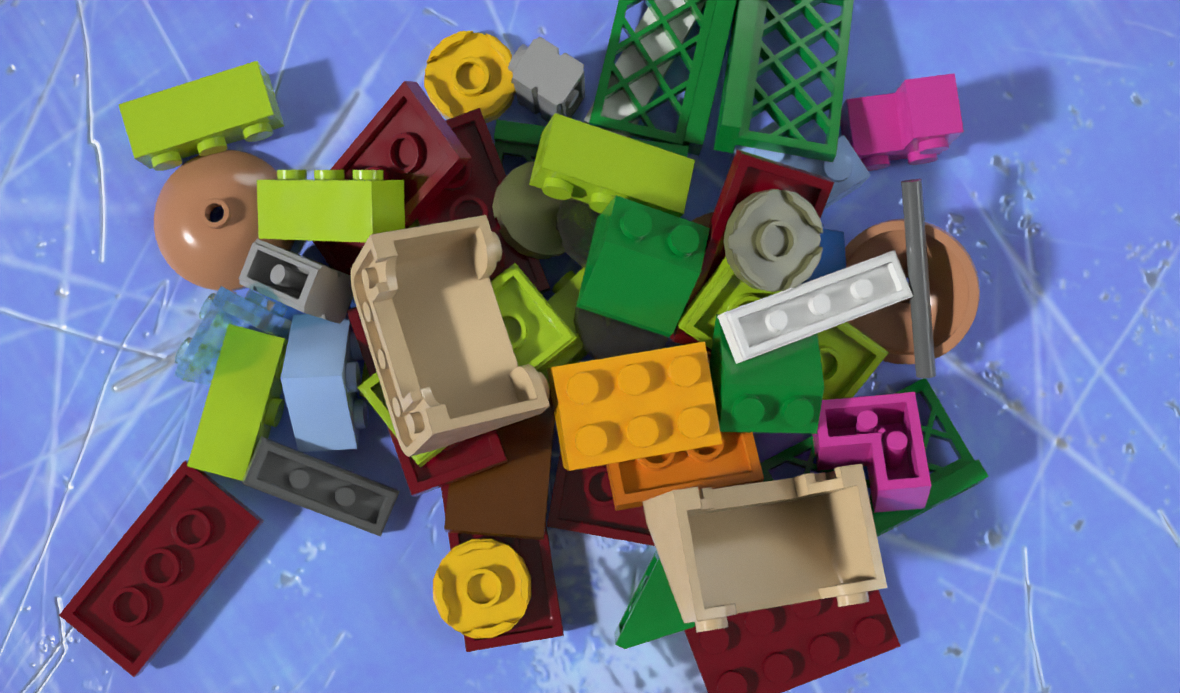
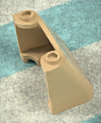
M486 215L371 234L351 268V288L399 445L408 457L430 452L541 414L550 406L548 401L549 386L545 376L541 372H537L530 364L518 366L489 276L495 270L496 263L501 259L502 248L498 235L491 231Z
M862 464L837 467L835 471L829 473H807L793 478L716 489L708 487L698 490V487L672 490L643 501L646 523L683 622H695L696 632L729 627L727 616L806 601L837 597L838 607L870 602L868 591L887 588Z

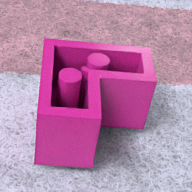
M955 73L906 79L895 93L845 100L841 110L842 136L845 135L868 171L889 167L892 160L908 159L909 165L930 163L938 159L937 155L949 149V145L964 132Z
M915 392L822 400L817 434H812L817 470H829L856 464L867 466L874 513L925 508L931 489V480Z

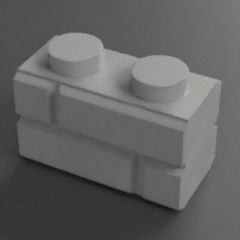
M542 37L534 39L529 47L522 44L513 55L508 69L513 73L511 83L514 84L518 104L535 115L541 112V118L548 123L555 113L572 118L585 98L584 64L567 53L559 55V48Z
M256 239L252 243L239 276V284L303 313L338 324L345 319L353 299L351 275L260 239Z

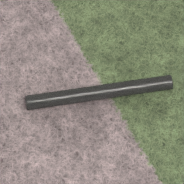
M922 179L901 181L908 279L909 287L913 294V297L910 298L915 371L917 378H932L936 376Z

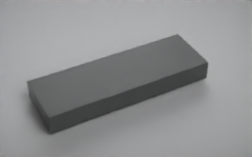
M263 436L260 438L242 480V484L380 537L400 492L395 488Z

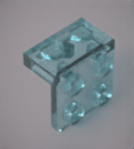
M220 286L217 294H210L203 303L199 312V319L202 322L193 338L188 337L180 346L175 357V363L178 366L174 375L183 381L210 384L228 324L242 327L243 323L247 322L266 333L288 340L292 320L284 316L288 308L251 289L244 296Z

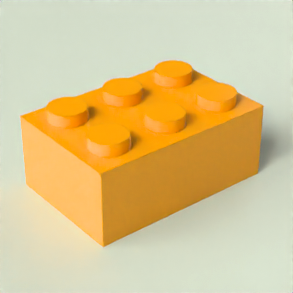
M705 341L547 368L563 467L569 471L722 444Z

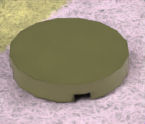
M527 162L513 169L497 187L492 206L494 219L497 217L498 224L501 227L499 232L505 242L520 254L538 260L550 259L574 248L587 232L590 218L589 204L571 198L567 200L554 199L545 195L542 189L529 185L534 162Z
M769 189L752 193L737 204L727 221L723 241L727 262L736 277L751 288L770 292L796 288L811 277L821 260L823 247H820V233L823 234L821 219L812 204L795 192Z

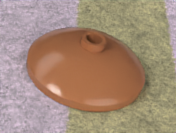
M226 150L208 156L198 155L181 165L169 177L160 191L156 202L154 232L161 254L177 274L187 281L209 290L236 291L247 288L239 284V276L252 243L259 239L257 180L277 179V171L271 165L252 154L237 150ZM216 207H223V218L218 222H211V211ZM260 239L290 251L295 241Z
M904 219L883 221L859 233L845 247L846 268L895 250L905 277L908 278ZM925 222L934 354L936 359L954 348L969 331L978 311L980 285L975 265L961 243L942 228ZM910 298L848 321L889 352L883 361L894 364H915Z

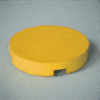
M460 31L444 38L431 51L425 69L424 87L430 101L445 119L448 120L480 108L485 123H489L498 119L512 105L516 95L514 84L511 83L513 73L508 69L512 54L497 37L487 33L484 35L482 33H474L473 31Z
M492 538L471 539L455 546L441 560L433 578V600L440 617L453 629L471 638H493L511 630L525 614L532 596L531 575L524 559L510 545Z

